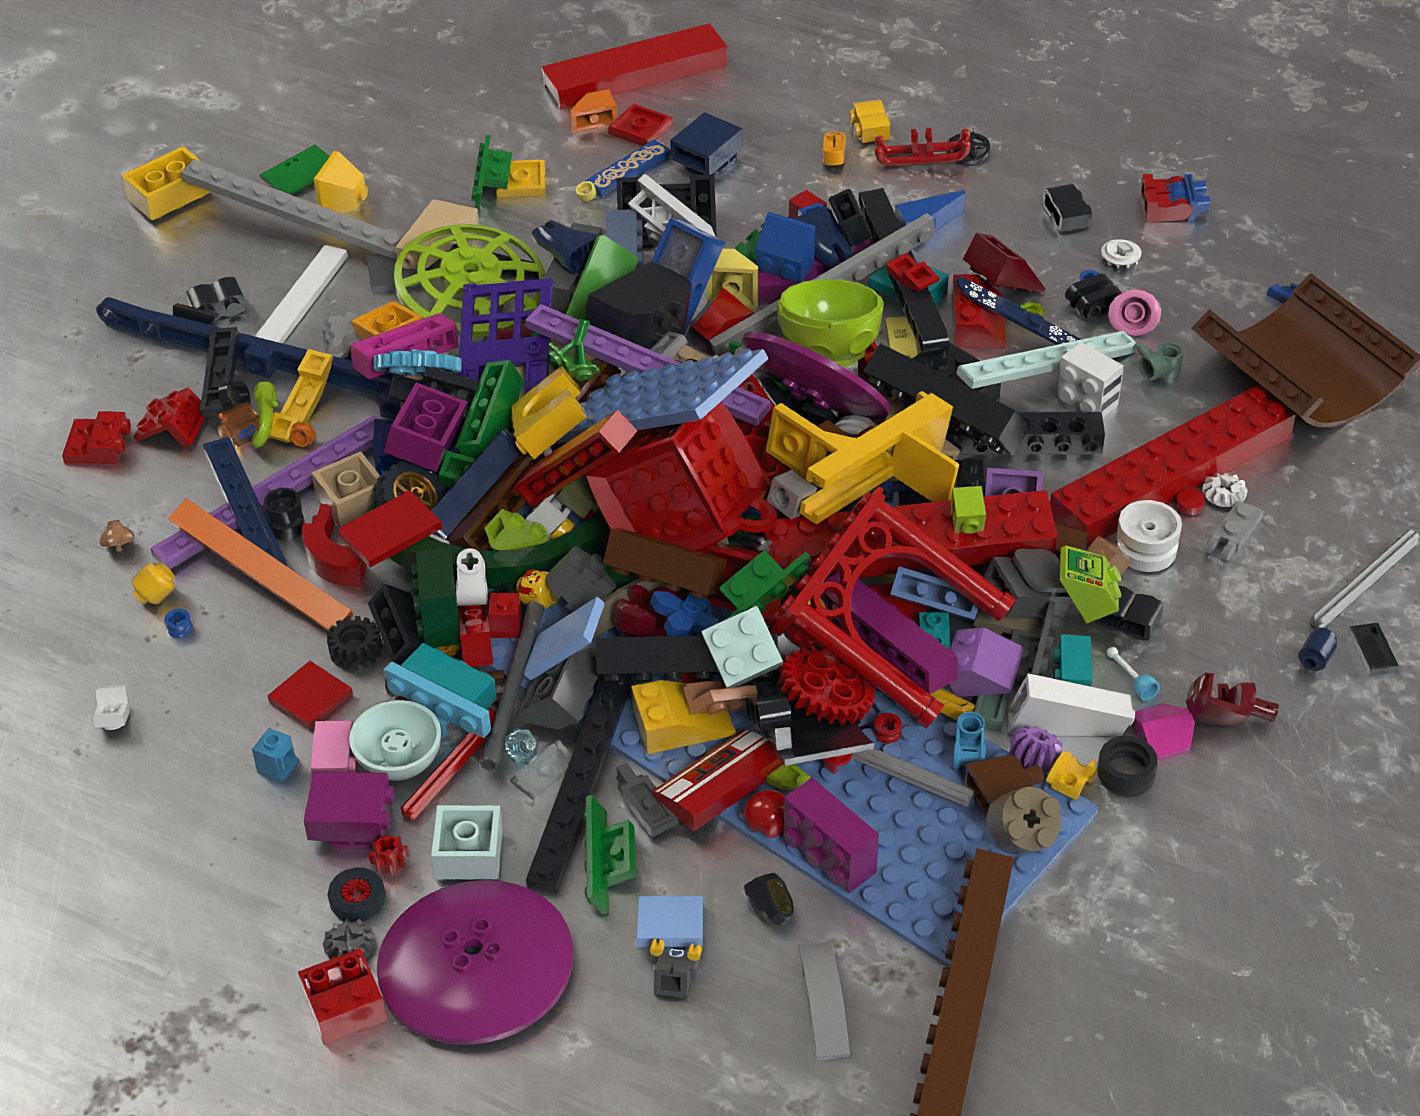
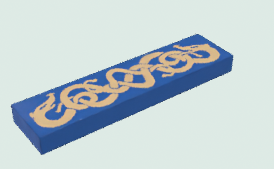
M654 139L585 181L592 182L596 189V195L602 198L617 189L616 178L637 177L670 157L671 149Z

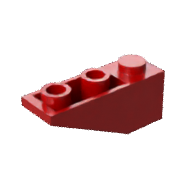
M488 605L458 606L463 661L470 667L494 665Z

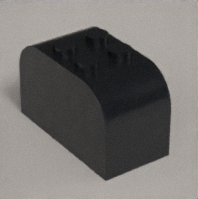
M650 261L588 294L585 320L590 321V325L650 350L669 331L684 335L692 284L683 275Z

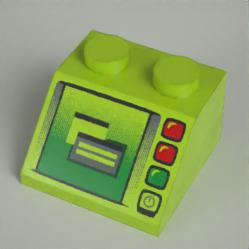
M1070 546L1061 547L1060 581L1085 622L1089 623L1119 611L1121 592L1118 582L1121 581V576L1115 565L1111 566L1105 556Z

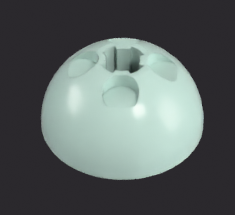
M404 700L388 701L371 707L358 717L350 731V747L357 762L368 773H388L389 781L406 780L417 776L433 762L440 747L441 727L435 714L421 704Z

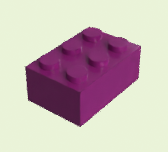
M415 383L391 425L384 452L398 459H403L422 468L437 472L446 451H448L460 428L467 401Z
M811 777L784 797L783 837L792 848L796 847L802 852L811 865L814 867L818 866L825 872L834 885L841 886L846 892L851 893L877 873L879 833Z

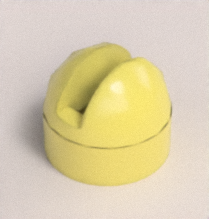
M584 181L577 185L576 194L580 201L589 203L590 200L595 199L596 189L592 182Z

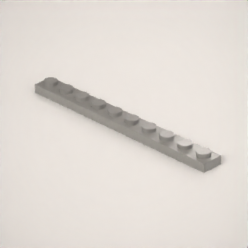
M193 159L181 172V178L185 182L396 260L395 247L403 238L401 235Z
M928 213L924 214L813 280L838 279L857 282L864 279L870 273L885 267L887 262L908 253L911 249L934 237L933 218ZM777 301L710 339L713 355L721 356L728 353L731 340L741 344V339L746 332L756 331L768 334L777 330L780 327L777 318Z

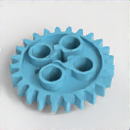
M412 349L411 351H390V354L384 353L383 355L378 354L374 356V370L391 374L395 373L401 376L423 375L426 366L438 368L447 373L457 374L461 372L460 357L437 354L435 351Z

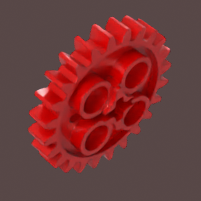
M811 646L809 651L804 647H801L799 652L792 650L791 655L786 656L779 671L781 676L778 682L783 684L781 691L789 693L787 699L791 701L796 700L795 708L797 709L806 708L805 715L816 714L818 721L822 717H826L829 724H832L834 719H837L841 725H844L846 719L853 724L856 718L863 720L864 715H868L876 698L874 695L876 687L871 686L868 680L833 653H828L824 648L821 649V652L814 646Z

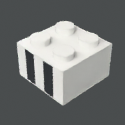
M1080 342L1061 357L1056 397L1081 412H1102L1104 418L1118 406L1124 365Z

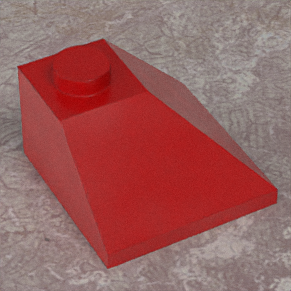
M723 287L690 322L689 326L710 343V339L755 313Z

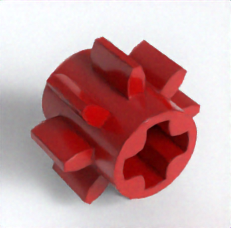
M384 835L376 842H372L373 851L369 852L368 855L370 864L376 865L377 873L384 872L393 875L400 868L406 867L405 858L409 857L408 846L402 845L400 836L395 838Z

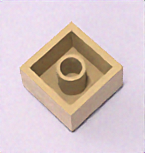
M361 451L311 472L316 497L321 504L332 506L334 521L339 527L348 524L367 512L373 502V495L375 494V491H373L374 484L378 482L377 479L380 477L379 473Z

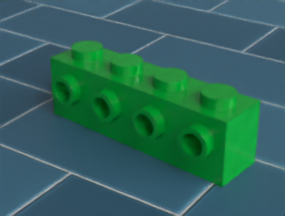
M510 360L488 362L486 364L456 444L457 449L462 455L477 458L503 428L508 429L512 416L511 405L518 401L525 382Z

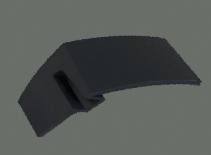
M766 625V626H767L768 630H770L773 625ZM786 630L780 637L778 636V652L784 662L786 656L791 655L792 650L799 652L801 648L789 639ZM815 643L811 645L821 652V646ZM773 673V678L752 679L758 694L746 696L748 721L758 730L764 731L771 748L784 766L875 749L874 742L865 735L856 721L852 724L846 719L844 725H841L837 719H834L833 723L829 724L826 717H822L818 721L814 713L808 716L805 715L806 708H795L797 701L788 700L787 696L789 693L781 691L783 684L778 682L781 676L779 673Z

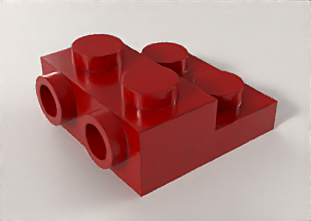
M98 411L96 419H74L62 454L64 463L118 464L120 454L125 451L126 435H129L131 432L130 419L126 418L125 412Z

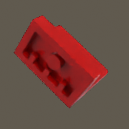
M189 387L181 391L175 390L164 398L152 400L146 407L147 411L144 417L138 422V429L133 438L136 441H140L167 430L183 448L192 445L205 419L200 412L201 400Z

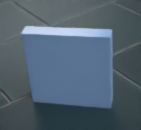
M639 896L637 947H651L652 940L657 939V943L663 940L665 943L664 947H689L691 944H694V947H697V944L703 947V896Z

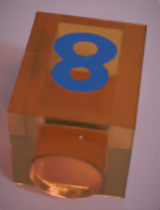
M248 402L218 414L220 426L217 428L222 439L230 437L234 448L252 441L254 433L259 428L260 418Z

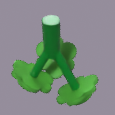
M581 318L579 319L574 339L560 351L550 342L548 345L551 351L548 354L552 362H555L558 366L566 367L565 369L569 372L571 378L585 381L598 374L600 369L593 365L590 360L585 359L583 343L590 321ZM575 346L574 355H573V354H566V355H564V354L567 353L571 348H573V347Z

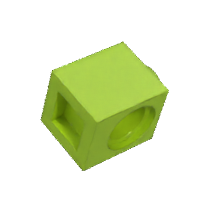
M982 486L952 488L951 511L955 533L964 532L971 534L977 531H984L986 511Z

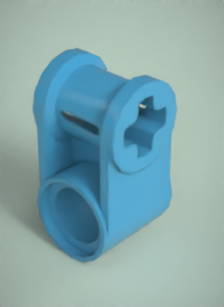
M965 712L958 717L956 739L954 742L953 769L958 770L959 767H966L968 763L985 760V722L978 713Z

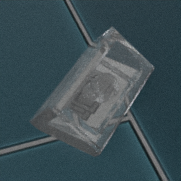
M558 740L515 774L509 781L534 800L565 775L572 755Z

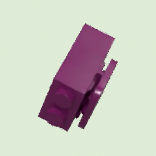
M313 772L303 821L307 840L328 841L332 847L337 849H372V842H376L379 838L383 837L384 831L390 829L391 813L388 811V807L394 804L395 788L389 785L388 773Z

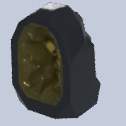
M776 873L764 874L744 885L745 896L748 898L755 914L764 917L766 922L777 926L783 925L790 920L794 913L793 900L785 882Z

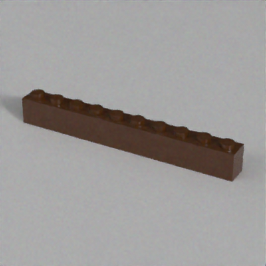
M592 359V364L596 365L600 372L593 375L589 380H575L580 389V394L575 397L580 404L590 399L589 394L599 388H603L606 385L605 381L615 374L624 376L628 372L601 359ZM567 442L551 445L535 459L529 453L524 455L521 452L447 539L450 545L476 550H488L490 545L485 531L488 523L501 509L517 513L526 502L513 486L532 465Z
M976 848L974 860L967 859L963 878L969 879L968 886L961 885L957 902L958 905L963 906L962 913L955 912L951 931L956 932L957 936L956 940L949 939L945 959L951 960L949 968L943 967L939 987H943L945 990L943 996H936L932 1014L939 1016L937 1025L930 1024L926 1044L932 1045L930 1054H923L919 1073L926 1076L924 1084L917 1082L913 1103L919 1105L917 1114L910 1113V1116H961L1015 857Z

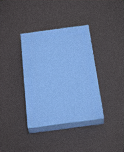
M596 597L538 634L523 674L532 680L590 644L604 608V602Z

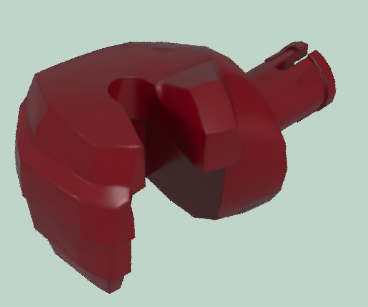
M635 584L628 591L630 601L621 599L616 605L613 618L614 624L623 637L666 636L667 632L664 625L668 617L655 612L650 603L653 593L655 591L669 592L685 601L688 592L684 589L673 592L661 586L647 591L645 587Z
M1207 672L1190 685L1185 701L1195 722L1216 727L1243 725L1250 715L1273 722L1278 714V710L1274 709L1279 708L1277 703L1256 698L1255 683H1239L1231 689L1228 684H1217L1213 687L1214 673Z

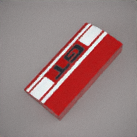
M743 729L654 789L652 795L694 832L765 783L767 775L781 766L782 763L774 753L767 738L750 730Z

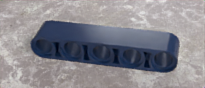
M503 428L430 510L442 522V529L433 533L434 535L446 539L521 453L515 444L517 439L508 430Z

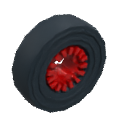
M355 867L344 870L335 876L329 885L327 896L330 908L338 918L343 920L347 918L351 922H356L358 919L361 921L368 920L379 913L384 906L386 891L383 880L376 872L367 868ZM354 892H361L357 900L356 898L353 899Z

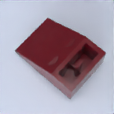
M975 233L963 257V260L971 266V271L983 275L987 278L986 282L996 288H999L1001 285L1011 290L1021 288L1030 293L1033 290L1045 291L1046 288L1022 257L993 235Z

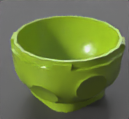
M838 279L804 281L790 286L781 294V298L777 301V318L786 340L808 348L846 368L863 358L868 346L876 339L881 326L884 302L882 297L873 289L860 283Z

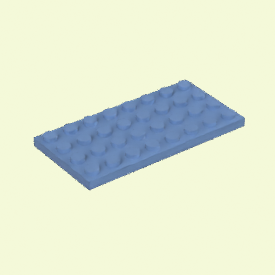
M745 349L738 354L731 355L728 352L713 359L711 356H708L697 362L688 360L676 366L671 363L661 369L651 367L642 373H638L635 370L624 376L615 374L605 381L606 385L603 388L590 393L589 400L581 403L587 418L554 444L569 442L616 410L625 416L636 430L701 420L768 360L764 349L755 351Z

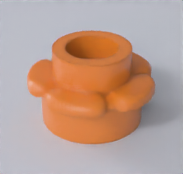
M297 422L292 425L293 429L290 432V439L296 446L305 447L308 444H312L316 439L315 431L307 422Z

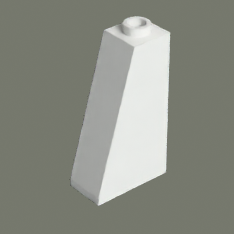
M1027 674L1006 711L1008 734L1010 735L1016 733L1017 728H1023L1028 725L1032 728L1037 726L1039 729L1047 730L1048 733L1056 736L1119 737L1123 735L1128 726L1133 724L1135 718V710L1132 708L1130 695L1033 674Z

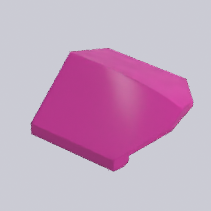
M1163 703L1135 711V718L1131 727L1139 739L1144 740L1153 747L1157 754V759L1160 760L1190 751L1195 721L1187 709Z

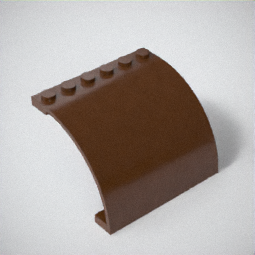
M1312 273L1308 274L1292 291L1294 294L1276 311L1245 330L1238 332L1210 309L1191 328L1198 336L1305 422L1316 427L1327 428L1342 425L1366 414L1392 395L1420 367V355Z

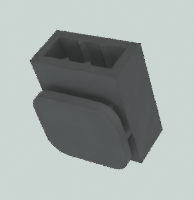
M1017 549L1013 557H993L983 576L1003 593L1007 591L1016 598L1014 604L1005 614L1006 618H1046L1049 602H1055L1054 615L1064 618L1073 603V600L1060 581V560L1054 553L1046 549Z

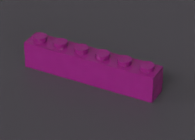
M839 572L825 579L823 582L834 581L839 583ZM858 578L853 587L850 608L854 627L861 639L929 694L956 680L958 659L955 653L939 643L933 635L928 634L917 626L913 620L908 619L894 605H890L876 591H872ZM825 591L820 596L827 610L839 608V601L834 593ZM836 618L835 620L841 624L840 618Z

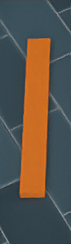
M187 498L168 517L172 525L326 631L330 632L332 625L337 627L336 622L341 619L344 623L346 622L345 617L350 616L351 618L353 616L352 611Z

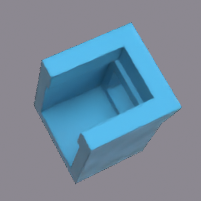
M271 728L266 730L252 748L257 773L281 782L285 781L299 762L294 753L291 736Z

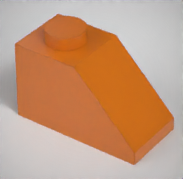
M609 89L587 93L570 110L572 133L610 126L617 119V106Z

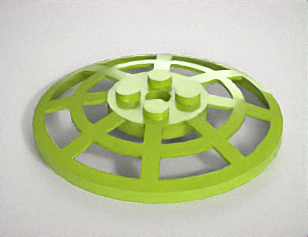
M457 224L427 231L408 243L399 254L395 263L394 286L401 304L421 315L422 319L438 313L442 314L447 306L462 310V301L455 300L453 297L455 294L463 296L464 284L476 283L477 285L507 282L501 278L502 270H516L515 281H524V270L538 272L539 279H543L545 270L535 252L513 235L483 225ZM463 232L482 233L490 236H495L496 238L493 239L491 237L477 234H463ZM452 233V236L439 239L430 246L419 245L428 239ZM467 240H479L488 244L482 249L469 246ZM452 241H456L458 248L450 252L437 249ZM509 242L527 254L534 263L522 262L517 254L504 243ZM500 248L513 261H499L492 253ZM409 252L420 253L417 274L403 279L402 265L405 257ZM429 256L442 260L440 268L425 271V264ZM466 270H474L470 273L466 272ZM441 277L447 289L442 294L432 286L429 280ZM420 283L424 290L437 300V303L430 312L423 309L409 295L406 287ZM536 292L533 299L524 294L523 305L525 308L523 311L536 309L540 305V292ZM516 294L501 295L499 297V306L515 298ZM486 297L475 298L474 311H479V315L490 314L491 300L487 301ZM514 321L498 322V328H514ZM455 322L457 324L458 336H460L461 323ZM489 323L473 325L472 337L489 336Z

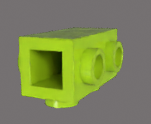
M501 509L485 527L489 545L495 551L527 548L550 541L547 535L548 531L542 524L538 522L533 523L524 519L518 513H511L504 509Z

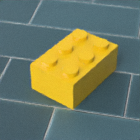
M184 146L121 175L126 199L151 221L196 199L202 198L212 191L182 180L181 172L193 159L199 160Z

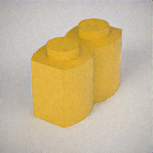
M880 99L852 103V110H849L850 124H854L855 137H859L861 143L874 142L875 137L878 135L883 136L884 140L890 139V123Z

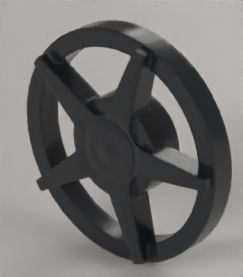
M975 131L970 132L969 142L971 147L967 157L972 158L963 159L955 163L971 165L985 160L990 154L989 140L985 136L975 133ZM961 133L952 138L950 137L948 142L959 140ZM974 139L980 140L983 143L975 142ZM986 148L982 155L976 156L978 149Z

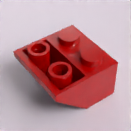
M361 948L298 971L323 1045L387 1021L383 998Z

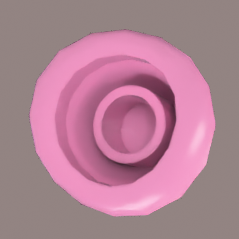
M1129 290L1114 298L1109 306L1108 317L1110 324L1117 332L1124 331L1129 336H1140L1154 330L1160 322L1161 309L1159 302L1153 295L1142 290Z

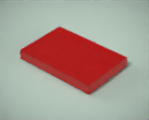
M409 490L338 528L339 536L371 568L442 529V522Z

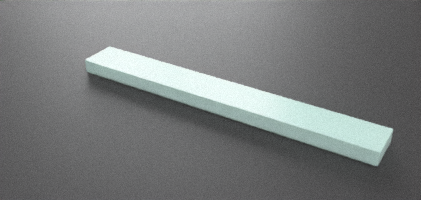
M1119 331L960 365L956 374L970 388L974 389L1060 370L1061 357L1080 342L1109 358L1136 353L1137 343L1127 333Z

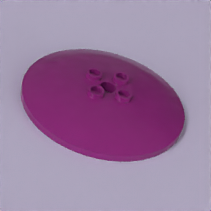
M756 331L746 332L741 339V345L744 350L750 349L755 351L764 349L768 360L759 368L779 384L791 391L790 395L798 400H810L815 406L826 411L830 408L832 411L848 416L859 415L869 419H885L891 411L888 401L870 384L841 365L808 348L771 334Z
M477 880L462 882L441 888L421 898L405 910L393 923L382 942L378 954V984L388 1009L395 1018L411 1031L425 1038L448 1044L473 1045L488 1043L512 1036L526 1029L542 1018L555 1005L564 992L571 976L574 959L573 944L569 928L561 913L540 894L526 887L504 881ZM471 947L481 948V951L474 955L465 953Z

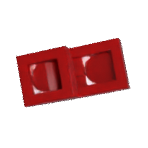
M908 253L886 263L885 270L893 278L915 291H920L938 282L940 278L924 261L918 264Z

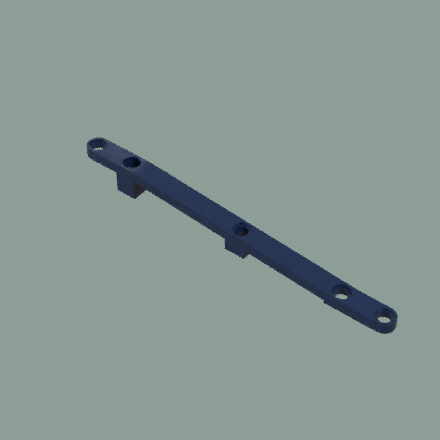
M110 297L105 298L96 307L99 318L111 326L159 342L168 341L206 352L209 349L211 329L220 328L144 309ZM240 333L236 359L246 362L248 372L268 379L277 370L299 375L297 369L307 349ZM333 356L326 383L378 396L381 417L394 421L401 410L400 401L388 397L394 374L386 373L368 379L353 368L352 361Z

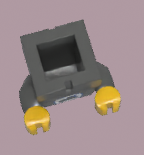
M657 939L652 940L650 953L651 962L655 965L654 994L687 998L690 987V971L699 968L702 947L698 944L697 947H694V944H691L688 951L686 947H673L671 949L664 948L665 943L663 940H660L659 943H657Z

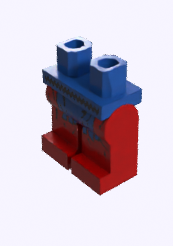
M1143 174L1141 197L1146 222L1180 221L1187 218L1188 221H1196V213H1209L1210 198L1206 196V181H1193L1192 174H1184V178L1173 176L1169 179H1153V174Z

